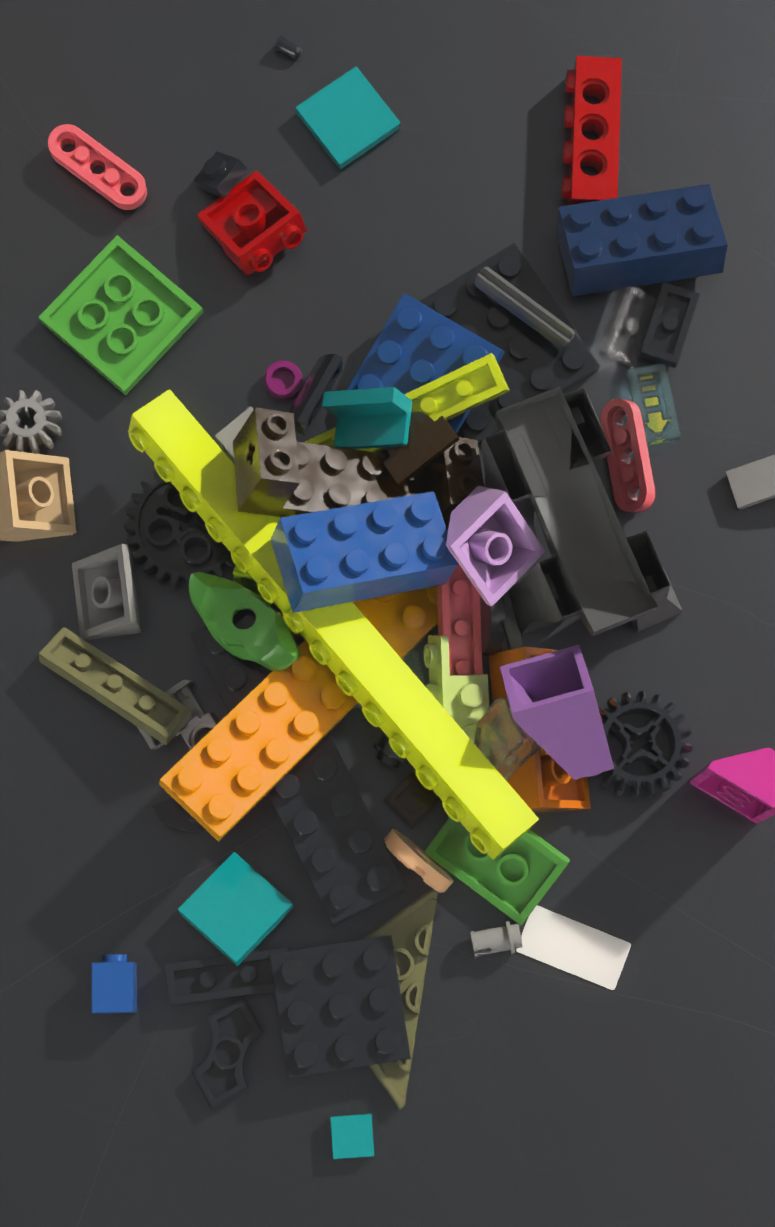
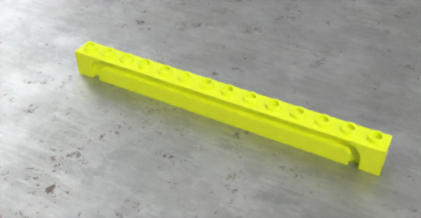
M169 389L134 412L131 416L128 430L129 438L134 447L142 453L146 452L154 462L158 475L165 482H171L180 492L179 495L185 507L191 512L196 511L204 520L209 535L216 542H222L227 547L237 568L243 573L248 572L253 577L261 596L268 603H274L283 613V619L288 628L295 634L300 633L309 644L313 657L320 664H326L336 675L335 679L340 689L348 696L353 695L359 702L368 722L374 727L379 726L389 738L392 750L400 758H406L416 769L415 773L420 783L428 790L433 789L443 801L442 805L448 816L456 822L460 821L468 830L470 840L476 849L483 854L487 853L494 860L524 835L539 818L353 602L296 613L292 612L271 543V537L280 517L238 511L234 463L174 393Z

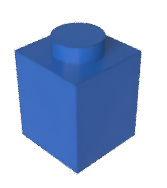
M127 954L102 955V963H92V1013H137V963L127 962Z

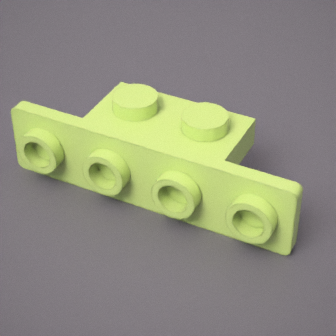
M429 635L428 644L425 645L423 653L425 666L429 668V684L426 685V688L484 755H490L488 674L450 675L448 636Z

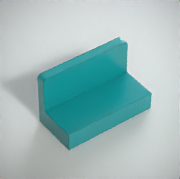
M395 387L324 392L322 407L337 417L335 447L347 449L404 447L408 443L413 401Z

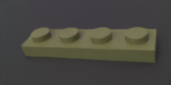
M65 627L38 653L40 663L166 746L191 718L190 708Z

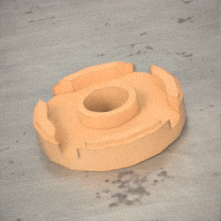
M393 828L383 839L385 840L384 843H386L385 846L408 869L411 868L424 879L423 881L434 890L444 893L453 883V879L439 864L427 856L419 846L398 830Z

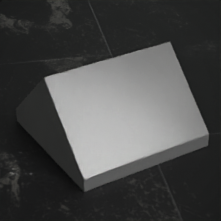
M128 544L114 546L72 563L80 637L84 640L142 633L134 561Z

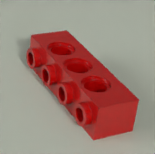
M576 56L573 70L567 69L565 92L572 93V104L565 106L564 128H571L570 140H564L563 163L569 164V176H563L561 197L562 199H568V205L618 198L622 58ZM594 96L601 103L590 104L585 101L584 97ZM593 131L600 138L589 140L582 133ZM590 166L595 168L599 174L589 176L584 174L581 168Z

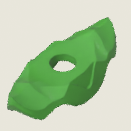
M204 572L191 573L188 589L192 604L203 619L211 635L225 650L240 659L259 663L271 671L284 670L300 657L301 650L293 632L286 625L282 615L259 594L222 577ZM242 609H249L256 615L255 623L248 629H238L233 624L234 615Z

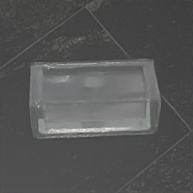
M634 286L612 290L590 348L591 354L625 368L634 369L657 299Z

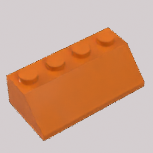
M524 646L488 655L499 773L534 814L591 809L588 776L574 780L513 719L500 666L557 651Z

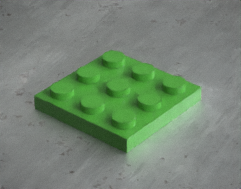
M116 235L39 316V320L126 396L198 320L204 311L197 302L122 238Z

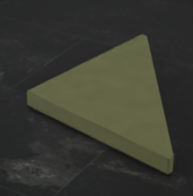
M433 888L363 938L392 936L411 1059L369 1065V1067L399 1109L405 1106L438 891Z

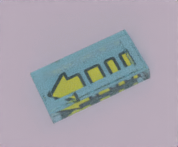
M665 363L628 369L626 371V379L631 401L641 411L647 445L679 440L681 433Z

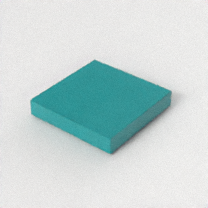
M357 66L295 107L296 114L340 170L401 129L400 121Z
M233 852L178 908V912L229 960L238 966L294 907L291 901L238 854Z

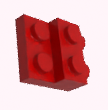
M257 170L234 186L225 198H218L197 214L200 224L222 245L225 254L246 276L254 271L262 272L268 269L276 254L284 248H296L303 240V234L307 232L301 213Z

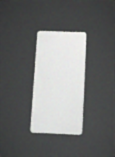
M537 905L529 915L521 935L523 948H518L516 951L614 990L631 944Z

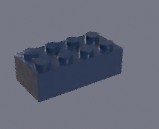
M710 184L561 206L558 210L557 238L572 296L723 273L728 244Z

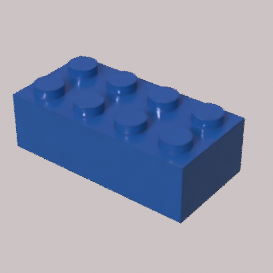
M434 491L282 517L279 519L271 537V543L293 613L444 585L458 566V562L446 546L448 532Z

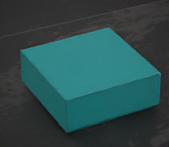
M372 1114L330 1116L333 1159L374 1156Z

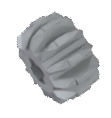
M19 390L17 393L19 400L15 403L12 399L5 397L4 404L8 410H0V421L2 422L0 423V436H5L2 441L4 447L9 449L15 446L18 452H26L28 447H30L34 454H40L39 445L44 444L48 449H52L54 444L49 436H61L62 433L61 428L56 425V423L62 420V415L60 411L53 410L55 406L53 399L47 398L42 401V395L37 390L31 394L29 399H27L23 390ZM27 418H29L31 422H33L34 419L36 423L30 429H28L27 425L23 426L22 422Z

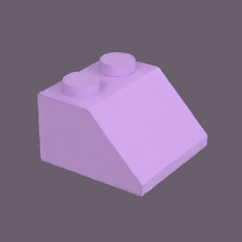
M477 486L451 512L446 546L485 603L492 607L546 551L506 491Z

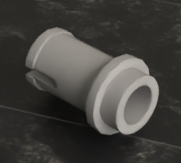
M506 921V926L475 932L470 931L475 958L481 955L508 950L511 951V954H514L515 949L523 948L519 925H510V921Z

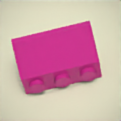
M768 747L712 761L694 774L689 784L758 824L775 815V750Z

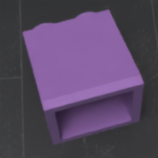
M579 645L500 666L514 721L574 780L586 776H595L601 772L614 769L594 689Z

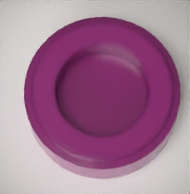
M277 361L271 364L264 375L266 392L277 401L285 402L296 398L303 386V377L298 366L290 361Z

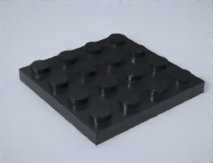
M515 243L419 301L505 352L498 365L510 391L471 409L458 431L462 438L478 440V446L481 445L484 437L500 431L495 420L498 410L559 386L563 393L599 370L600 365ZM484 267L492 269L572 328L575 332L572 341L564 349L558 348L477 288L474 284L477 274Z

